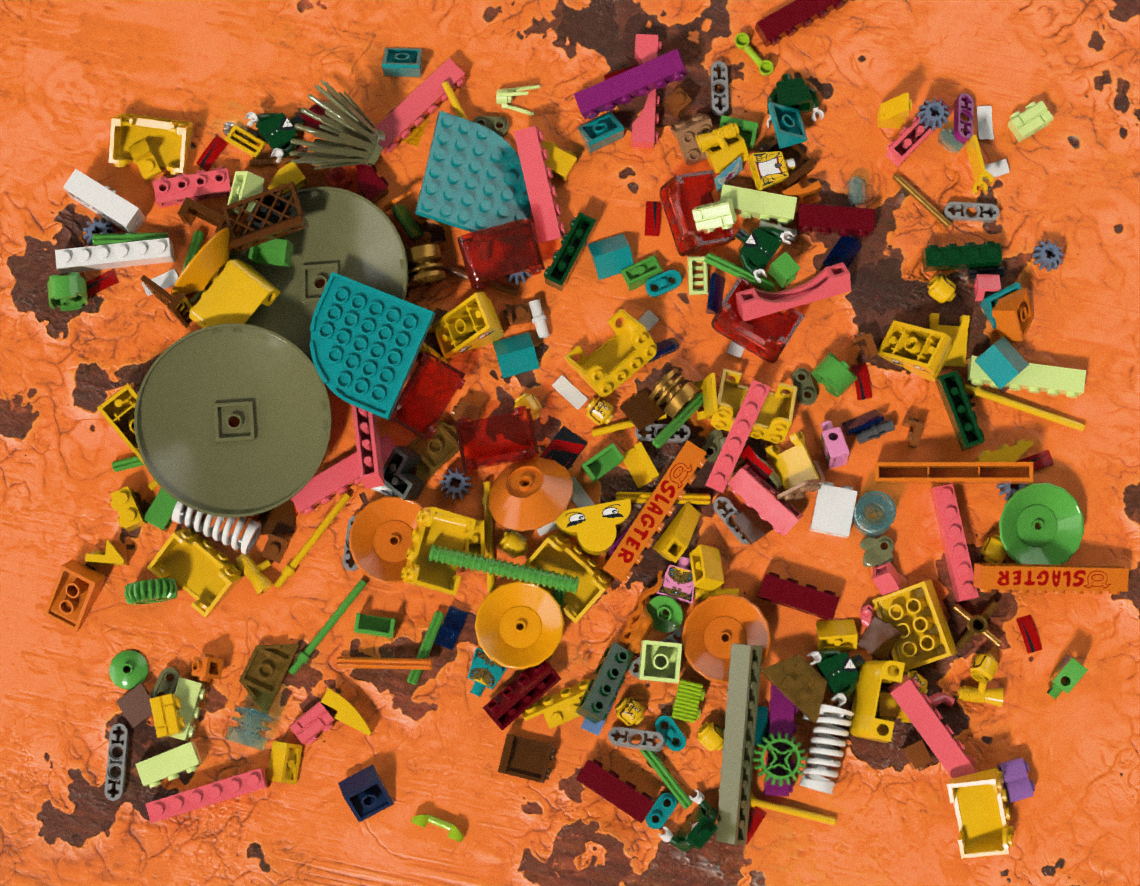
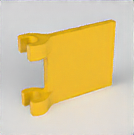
M973 135L966 145V150L975 181L971 191L973 195H976L978 193L977 187H981L983 193L988 190V186L983 181V178L988 179L989 184H992L994 177L986 171L977 135Z
M939 313L930 314L929 329L946 333L952 338L951 344L953 348L944 366L966 367L969 315L960 316V326H948L938 324Z
M710 373L702 381L694 383L703 392L704 411L697 412V421L702 419L711 420L712 415L718 411L715 373Z
M795 432L789 435L790 440L795 446L780 453L778 445H770L765 448L767 455L775 465L785 491L803 481L820 479L805 446V437L802 432Z

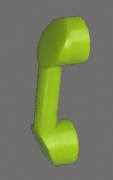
M738 33L734 39L736 47L744 50L758 65L759 73L762 76L771 75L774 70L773 63L769 60L763 61L749 45V36L746 33Z
M420 814L412 817L411 823L424 828L427 822L448 830L447 837L459 842L463 841L464 835L450 822L430 814Z

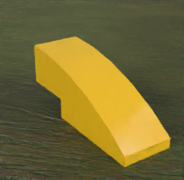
M328 688L321 703L338 711L335 719L371 736L372 731L360 712L345 698Z

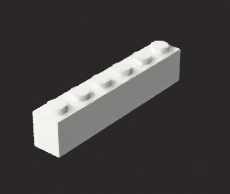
M170 238L55 250L56 269L61 274L175 262L173 243Z

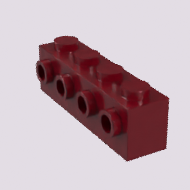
M799 204L796 230L801 231V233L811 234L812 232H820L821 235L838 233L839 236L843 237L852 234L858 235L860 238H868L874 232L875 209Z
M773 572L763 575L757 598L828 621L833 620L840 598L835 596V592L829 590L821 592L817 590L816 586L810 584L802 586L795 579L787 578V580L780 578L779 574Z
M545 660L537 666L527 668L490 700L483 709L503 731L558 683L561 678Z
M588 759L575 780L642 823L655 804L651 801L653 797L644 791L640 794L635 790L636 786L628 780L625 783L618 779L620 775L611 769L609 772L602 769L603 764L596 759L592 761Z

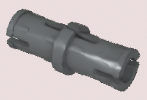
M888 419L880 424L870 425V428L855 433L858 443L862 444L874 438L878 439L885 433L894 431L895 426L892 420Z

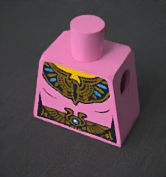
M830 420L821 423L823 431L820 435V444L828 470L847 465L850 453L841 428H834Z
M681 556L677 566L669 565L663 577V585L656 592V595H665L676 601L692 604L694 582L692 571L688 570L690 565L689 558Z

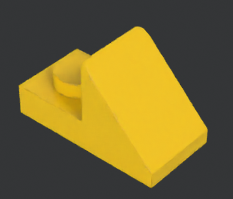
M146 139L128 147L145 181L162 173Z
M476 520L472 538L465 539V553L471 552V555L476 553L477 556L483 555L485 557L484 520Z
M109 540L106 541L105 555H103L104 552L92 551V554L85 555V562L128 566L127 560Z

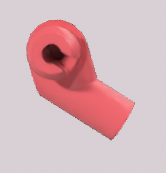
M865 605L860 610L861 623L865 627H868L873 619V608L870 605Z
M941 692L929 696L932 702L929 705L933 710L941 703L952 707L955 701L954 697Z

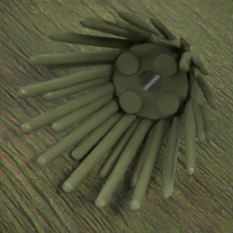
M321 79V83L327 88V92L318 84H315V88L330 101L326 100L324 103L312 94H308V98L325 109V114L330 118L324 115L320 116L306 108H301L303 114L326 125L320 124L319 129L323 130L320 131L298 123L295 124L296 129L314 134L315 137L320 139H315L314 142L291 139L290 142L292 144L309 146L307 150L313 152L291 151L289 155L302 157L300 159H292L290 162H294V164L311 163L314 166L321 165L316 166L314 169L361 164L371 167V164L374 165L382 152L383 147L380 146L379 139L385 141V132L376 128L345 91H343V95Z

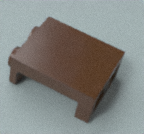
M775 135L774 141L769 145L767 143L759 149V152L781 151L784 160L794 159L795 169L788 170L789 177L780 182L786 190L815 169L817 162L813 157L809 159L797 144L779 149Z
M186 197L178 211V215L183 223L190 227L197 217L216 226L215 233L226 227L228 228L223 214Z
M507 734L498 772L544 783L545 780H549L551 769L548 768L549 760L553 761L556 749H552L553 744Z

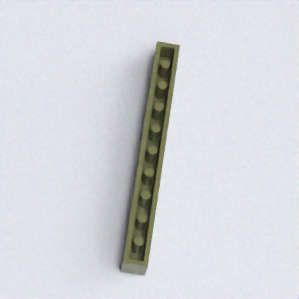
M732 643L730 669L728 672L729 682L727 707L725 710L722 767L720 770L721 780L717 809L718 829L716 830V841L739 845L747 843L762 646Z

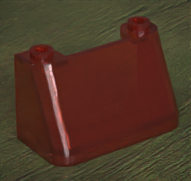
M713 170L675 175L660 188L659 195L676 249L682 257L723 246L736 240L732 228L723 230L722 227L715 228V231L704 234V231L698 232L692 210L697 206L714 203L711 192L716 188L714 181L716 177Z
M529 218L468 233L457 238L472 289H485L486 285L489 284V280L526 271L530 275H537L542 270H546L536 228Z
M739 277L719 306L711 322L712 328L768 363H775L805 315L795 309H787L784 314L776 312L743 322L737 311L736 293L751 289L753 286L749 281Z
M425 351L402 390L390 420L386 419V421L425 441L428 438L432 440L437 431L434 427L457 389L461 390L466 382L463 379L465 373Z
M526 406L516 407L515 411L511 414L479 420H470L469 417L458 418V422H454L463 470H475L539 457L531 408L527 409Z

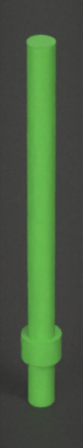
M362 579L358 582L306 649L298 654L297 660L288 670L289 673L294 676L300 667L309 661V656L367 585L366 582Z

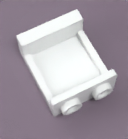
M826 482L820 485L821 489L817 491L809 531L847 539L850 534L858 491H854L853 487L842 485V488L835 487L834 483Z

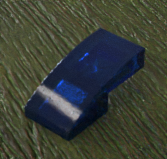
M451 605L435 643L453 650L469 612Z

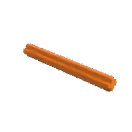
M337 658V667L431 670L433 664L431 659Z

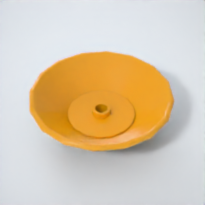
M226 227L217 232L192 258L175 282L171 291L172 296L175 297L178 292L186 295L205 291L213 284L214 278L224 270L226 263L229 261V228Z
M524 581L502 584L486 595L477 610L475 621L478 644L488 658L503 667L521 670L537 666L552 656L562 640L564 628L561 607L553 595L536 583L531 584V582L525 583ZM519 624L524 625L522 630L517 629Z

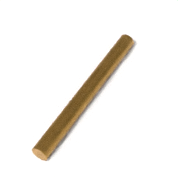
M898 173L892 177L947 229L950 227L952 222Z

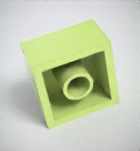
M641 640L638 680L679 683L682 644Z

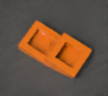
M818 180L802 189L799 183L782 191L781 195L802 199L820 192L822 185Z

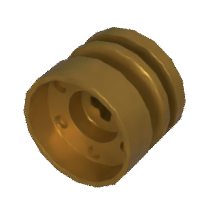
M426 244L406 250L408 269H410L408 270L409 287H428L440 283L447 278L446 272L443 271L445 269L444 264L438 263L442 260L439 245Z
M673 368L656 383L649 396V399L652 401L660 396L656 402L657 406L666 401L668 404L664 412L672 419L686 407L700 390L691 381L682 386L683 374L674 379L679 372L676 368Z

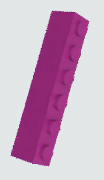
M675 49L577 92L574 96L581 115L585 119H593L603 111L608 112L615 109L617 105L630 103L633 98L646 96L650 91L656 88L662 89L668 83L680 81L689 74L678 49Z
M772 683L770 687L767 739L770 741L769 734L771 733L776 739L777 732H781V738L784 737L785 733H788V740L790 741L793 733L797 732V722H794V714L798 713V708ZM781 742L772 744L780 752L790 748V746ZM768 748L766 750L765 766L772 760V755ZM779 753L776 754L777 760L775 763L783 764L782 759L785 755L779 756ZM791 754L788 757V764L790 765V768L793 769L795 763L794 761H791ZM779 766L770 770L772 774L777 776L787 774ZM772 778L767 782L764 781L763 795L789 797V793L793 792V781H791L790 785H787L785 780H783V786H779L778 780H776L775 785H771Z

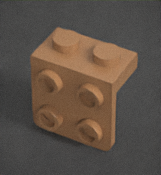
M699 113L692 116V119L688 121L683 120L675 123V126L670 128L672 135L678 140L687 165L690 166L707 159L706 153H702L697 144L696 135L709 133L714 130L711 119L708 116Z
M814 461L813 464L820 479L803 481L778 494V499L788 501L794 498L798 500L805 497V493L808 491L814 492L821 489L820 485L826 483V479L819 462Z

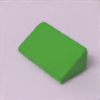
M405 205L392 206L393 214L412 242L424 236L423 231Z
M655 255L620 270L629 291L645 285L650 278L663 273V270Z

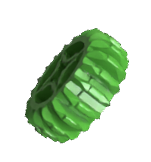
M172 578L136 581L124 587V597L126 598V603L130 605L158 603L175 599L178 596L176 580Z
M777 732L776 739L771 733L769 734L770 741L766 737L762 738L765 745L757 743L761 751L754 750V753L758 754L759 758H753V761H759L760 765H756L754 768L762 769L758 776L766 774L765 782L772 778L771 785H775L776 780H778L779 786H783V780H785L787 785H790V777L797 781L795 773L798 775L803 774L799 767L806 768L805 764H801V760H807V757L800 756V753H804L805 749L798 750L802 743L797 742L794 744L795 736L789 741L788 733H785L784 737L781 738V732ZM781 742L787 744L790 748L780 752L772 744ZM768 748L772 755V760L765 766L764 754ZM794 752L796 760L794 768L791 769L788 764V757ZM779 753V756L785 755L782 759L783 764L775 763L777 760L776 754ZM779 766L787 774L777 776L772 774L770 770Z

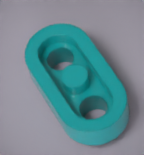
M668 270L650 278L646 282V293L651 297H659L677 289L682 281L681 274L676 270ZM674 278L675 283H670L668 280ZM655 285L658 287V290L653 291L651 287Z
M666 715L660 716L655 722L656 731L663 736L665 744L670 750H682L686 745L685 736L671 717ZM662 722L668 723L667 729L661 728ZM674 738L679 739L680 743L678 745L672 743Z
M670 793L661 794L646 816V824L652 829L661 828L677 806L676 798ZM665 799L670 800L671 804L669 807L664 806L663 802ZM654 815H657L659 817V821L657 823H654L652 821V817Z

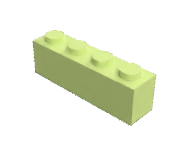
M723 184L719 200L732 199L735 213L742 218L750 219L755 217L766 222L771 220L777 221L781 225L792 224L797 197Z

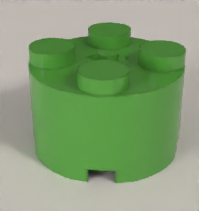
M72 272L64 276L51 275L49 277L47 288L50 308L55 310V307H60L61 311H73L81 309L84 303L85 305L88 304L86 280L80 277V273Z
M831 352L811 372L815 380L819 384L822 383L826 387L825 390L836 398L840 397L857 380V377L851 371H848L849 365L843 360L839 362L837 357Z

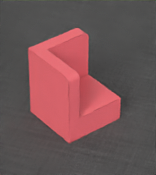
M976 275L974 283L975 301H983L985 291L999 292L1001 290L1000 275Z
M891 561L873 568L872 580L882 596L900 590L901 578Z

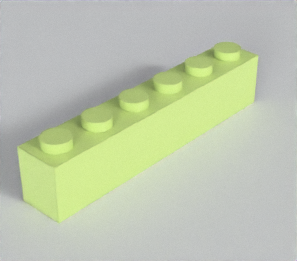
M972 355L968 359L966 381L971 382L975 386L990 384V387L998 388L975 362L979 356ZM1028 363L1029 365L1005 385V387H1009V390L1013 391L1028 389L1030 393H1040V391H1043L1051 396L1066 394L1068 398H1078V396L1084 393L1086 370Z

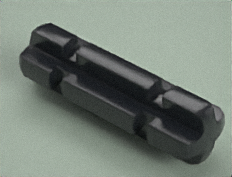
M997 266L996 268L982 267L978 270L977 268H970L968 270V278L970 280L976 279L977 274H991L1004 277L1006 271L1004 266Z

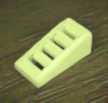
M705 256L687 257L689 295L708 294L707 263L704 261ZM692 262H702V266H692ZM692 270H702L703 274H693ZM703 277V281H693V278ZM693 285H703V289H693Z

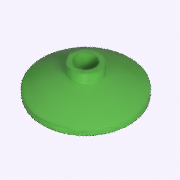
M660 595L654 597L648 603L647 610L653 617V627L656 630L669 633L680 627L683 621V611L675 599Z
M127 650L120 652L110 663V678L116 686L122 689H134L146 680L148 676V663L136 651ZM126 666L131 668L129 673L124 672Z

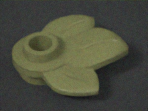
M715 429L707 436L706 444L701 448L705 452L708 449L714 451L712 455L706 454L707 462H715L727 438L723 437L722 430Z
M881 536L878 539L867 537L859 544L866 551L863 556L864 567L880 566L890 561L893 564L892 551L894 549V542L890 537ZM883 542L888 544L887 549L881 548Z

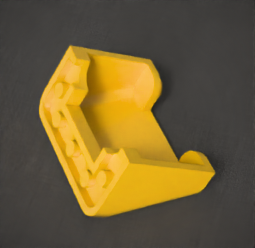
M120 113L111 119L109 163H115L114 166L126 167V164L136 163L128 147L146 139L159 167L167 168L170 174L173 175L182 174L186 170L193 123Z

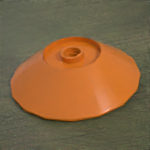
M540 457L522 460L509 466L495 479L489 491V510L494 520L505 528L517 531L539 529L554 522L566 510L573 496V480L568 470L555 460Z
M384 496L368 503L356 515L349 531V549L355 564L369 578L384 584L404 583L403 578H401V571L404 566L406 567L408 560L406 559V553L411 548L413 542L411 535L417 527V514L419 510L423 509L418 502L403 500L400 496ZM397 538V544H391V539Z
M732 594L710 596L696 605L685 620L681 637L684 655L692 668L707 680L724 684L729 682L728 672L730 669L732 643L762 646L761 665L768 656L771 643L769 624L759 607L745 597ZM727 634L728 640L722 641V635Z

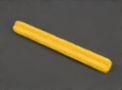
M616 492L615 501L630 498L631 503H646L653 492ZM685 493L681 501L677 499L674 504H685L688 502L689 504L709 505L711 496L710 494Z

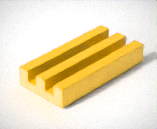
M234 124L225 138L226 142L255 159L259 158L263 148L267 146L265 141ZM234 132H240L241 134L260 144V146L258 147L254 145L253 143L247 141L246 139L235 134ZM231 137H234L240 142L246 144L247 146L256 150V152H253L250 149L244 147L243 145L231 139Z

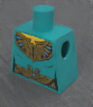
M477 647L468 679L474 681L470 693L481 697L485 687L491 690L496 687L508 668L489 659L485 652Z

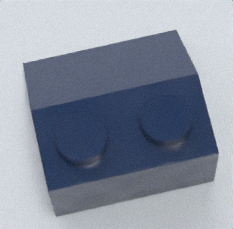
M373 764L338 782L342 795L358 822L394 804Z

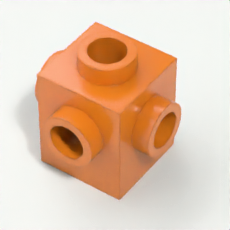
M205 653L202 654V657L194 656L191 676L199 677V681L210 682L211 679H221L224 660L215 659L214 655Z

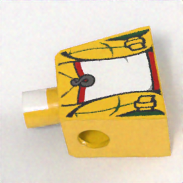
M781 151L752 153L747 158L758 191L765 190L784 181L789 177L788 170L795 169L794 159L784 160Z

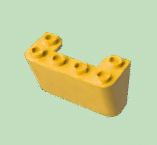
M231 259L226 263L224 270L214 278L213 284L209 289L202 293L198 303L191 307L189 318L202 328L219 324H246L261 303L269 307L281 292L250 264L239 259Z
M620 309L607 320L615 334L587 357L581 347L577 345L564 356V359L575 372L602 397L610 395L657 353V346L644 325L623 309ZM622 317L623 323L620 326H616V320ZM575 354H580V359L577 362L572 360Z
M724 368L717 390L718 411L712 415L711 425L718 430L730 431L749 387L739 385L742 373ZM726 376H733L735 379L729 380ZM779 382L776 392L768 393L749 437L761 438L775 444L785 440L792 423L798 387ZM781 390H789L791 393L785 394Z
M424 507L422 510H419L416 517L418 523L411 535L413 542L411 548L407 550L406 559L408 560L406 567L404 566L401 571V578L407 584L456 596L461 576L456 575L458 565L453 567V564L449 566L447 563L441 564L440 561L438 563H435V560L429 561L430 549L435 544L436 547L440 545L441 548L447 547L449 550L453 548L454 551L458 549L459 552H462L465 539L472 538L476 519L436 507Z
M183 528L172 533L147 568L158 578L170 577L176 580L178 585L197 600L191 606L206 618L211 615L244 576L242 570L237 565H233L228 561V557L225 554L214 549L211 542L200 537L194 528Z
M554 533L547 537L527 560L525 567H537L538 570L542 568L543 571L547 569L551 573L555 571L556 574L560 572L561 575L565 573L567 576L579 577L577 592L575 594L572 591L565 592L563 602L565 607L561 610L574 623H577L612 585V578L604 571L601 572L593 560L583 556V552L579 547L572 546L568 542L567 536L563 533ZM546 585L545 588L553 595L555 587L549 588Z
M866 660L859 667L858 673L860 676L857 677L858 684L855 688L851 710L854 716L850 719L852 725L849 726V731L858 738L888 743L892 740L895 722L875 718L881 682L902 683L905 663Z
M998 767L948 779L947 787L950 803H954L959 827L958 844L961 858L1009 854L1010 846H1013L1014 829L1013 826H1009L1008 820H1011L1010 809L1006 808L1005 805L1007 801L1006 789L1003 790L1002 787L1004 776Z

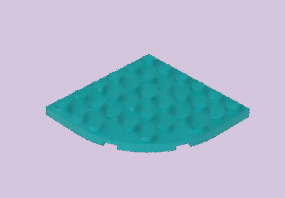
M439 111L415 214L522 249L529 225L531 205L519 155L507 141L489 128Z
M331 272L314 311L310 326V351L314 366L322 381L336 396L355 407L390 420L436 313Z

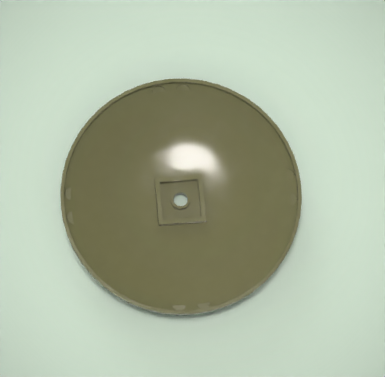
M310 187L297 190L309 227L277 238L289 240L294 244L290 267L254 264L248 259L250 248L241 252L231 249L229 260L239 259L250 264L281 292L269 307L261 303L246 324L265 328L281 335L296 345L312 363L310 326L314 311L331 272L402 300H405L408 288L409 271L407 255L402 239L394 224L379 207L368 199L354 192L334 187ZM292 192L287 193L282 197L289 200L292 195ZM253 225L251 226L252 229L258 230V228L254 227ZM245 227L242 229L238 237L243 235L246 229ZM324 279L325 285L322 288H317L318 280Z
M219 324L187 334L170 345L156 359L144 377L139 389L134 412V428L138 449L145 466L155 481L170 496L185 506L201 513L219 517H246L264 513L282 505L298 494L312 479L321 465L328 447L331 432V409L326 387L315 366L296 345L281 335L265 328L247 324ZM231 417L239 418L240 424L237 427L229 425Z

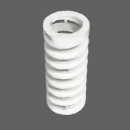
M177 501L172 513V521L179 524L185 522L187 528L194 527V530L198 533L203 531L206 537L213 536L215 541L222 540L225 546L231 544L234 550L241 548V552L245 555H248L254 547L262 528L261 523L251 520L245 533L238 541L239 534L246 522V517L239 518L233 533L229 536L236 517H228L225 527L219 533L220 526L225 517L217 516L214 525L210 528L211 521L214 518L213 515L207 514L206 519L201 524L204 513L197 511L196 516L191 520L194 509L188 507L187 511L184 512L187 506Z
M821 704L819 714L826 717H818L816 721L822 727H815L813 729L814 734L819 737L811 738L810 742L816 747L808 749V753L813 757H808L805 760V763L812 768L803 769L804 775L799 785L833 795V788L836 786V783L822 776L838 777L839 774L837 771L823 765L840 767V761L826 755L843 757V751L829 745L845 747L847 743L829 734L849 736V731L832 724L851 726L852 722L842 717L846 715V718L852 719L854 713L842 708Z

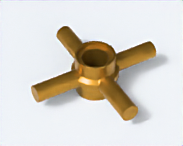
M992 601L981 615L972 616L957 603L952 609L967 621V632L955 645L962 650L974 635H983L998 647L1002 641L987 629V619L999 605ZM974 620L980 621V630H976L973 627Z

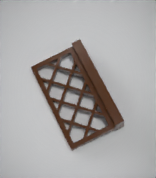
M293 181L222 207L232 239L230 241L231 246L237 252L309 227ZM291 188L292 195L289 201L281 198L284 190ZM270 195L276 197L271 207L263 204L266 197ZM279 200L287 203L283 213L275 210ZM251 202L258 204L253 214L246 211L248 204ZM292 205L297 208L299 215L289 217L286 214ZM262 206L270 209L265 219L257 216ZM234 208L241 210L236 220L230 218L229 210ZM273 211L281 215L279 221L274 224L269 222ZM244 212L252 216L247 226L240 223ZM256 218L263 221L261 228L258 230L251 228ZM238 224L245 227L243 235L236 237L235 230Z
M143 275L140 279L158 300L167 305V308L178 322L187 328L193 321L189 318V311L192 305L187 298L180 292L175 297L147 276Z

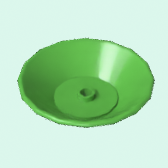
M1051 483L1029 484L1016 491L1004 505L999 520L1000 540L1007 555L1017 564H1064L1079 549L1084 534L1083 513L1077 500L1064 488ZM1038 522L1039 528L1035 529V523Z

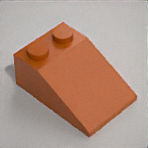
M74 559L66 562L61 566L43 615L78 632L97 599L106 576Z

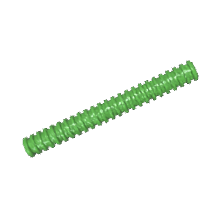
M435 544L431 546L428 558L431 562L435 560V563L440 561L441 564L447 563L449 566L453 564V567L458 565L459 568L465 567L467 570L471 568V571L475 569L477 572L483 571L484 574L489 572V575L493 573L495 576L501 575L502 578L507 576V579L511 577L513 580L519 579L520 582L524 580L525 583L529 581L531 584L537 583L538 586L540 584L543 587L547 585L549 588L555 587L554 589L556 590L560 588L561 591H572L573 594L577 592L579 584L578 576L574 578L573 575L567 576L565 573L564 575H561L560 572L556 574L555 571L551 573L547 569L546 571H543L542 568L538 570L537 567H525V564L520 566L519 563H507V560L502 562L501 559L495 560L494 557L489 559V556L485 558L483 555L477 556L476 553L471 555V552L467 554L465 551L459 552L458 549L454 551L453 548L449 550L447 547L441 548L440 545L436 547Z

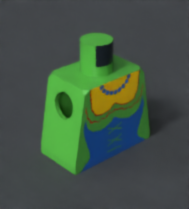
M1067 655L1049 680L1053 684L1046 693L1054 699H1057L1062 691L1068 694L1088 669ZM1066 676V682L1061 683V678Z

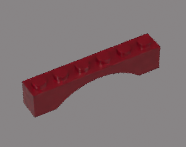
M317 104L308 109L320 116L324 115L330 118L325 114L326 110ZM305 114L301 115L306 126L323 131L319 129V125L326 124ZM364 164L355 165L358 173V188L364 198L375 204L389 193L388 182L383 176L379 177L377 175V169L373 164H371V167Z

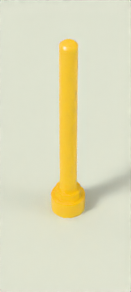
M750 793L749 809L757 806L830 825H835L836 818L758 799L757 796Z

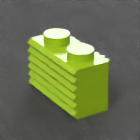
M683 679L679 680L671 718L695 723V719L699 720L701 709L698 708L699 701L704 700L706 692L705 689H702L703 684Z

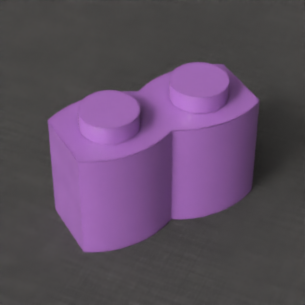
M1016 758L997 764L999 771L1003 772V788L1006 789L1008 802L1012 803L1034 796L1035 786L1033 781L1028 778L1029 766L1026 760L1023 761L1022 758Z

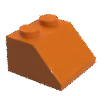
M1021 288L998 299L995 307H993L992 316L995 318L996 332L999 333L1000 338L1004 336L1008 341H1023L1033 321L1032 309L1026 288Z

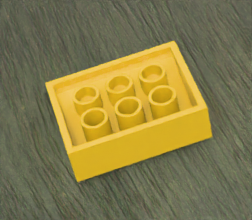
M932 580L924 581L872 600L878 618L885 622H890L892 626L903 631L891 654L894 661L905 663L904 672L958 654Z

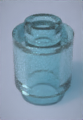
M951 127L948 130L944 128L938 135L940 138L938 142L951 153L957 154L966 144L960 143L955 139L954 130Z
M860 176L851 177L847 181V194L851 205L865 204V199H867L866 182Z

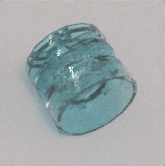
M881 491L865 493L858 500L854 508L852 521L855 528L867 537L883 535L889 530L896 517L894 501ZM875 513L876 517L873 520L870 519V515Z
M235 706L234 711L241 713L242 716L241 718L232 716L231 719L238 722L239 725L238 727L228 726L225 739L264 751L268 738L261 735V731H271L272 729L264 726V722L274 723L275 719L265 712L250 707Z

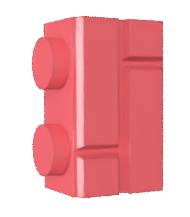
M319 701L289 727L303 745L307 743L311 745L319 739L317 736L322 731L326 733L334 727L333 722L335 718L325 705Z

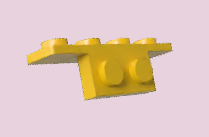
M591 679L582 680L575 686L564 688L559 693L548 695L532 704L522 713L524 720L527 721L544 714L549 728L552 729L581 716L576 713L580 703L579 697L584 695Z

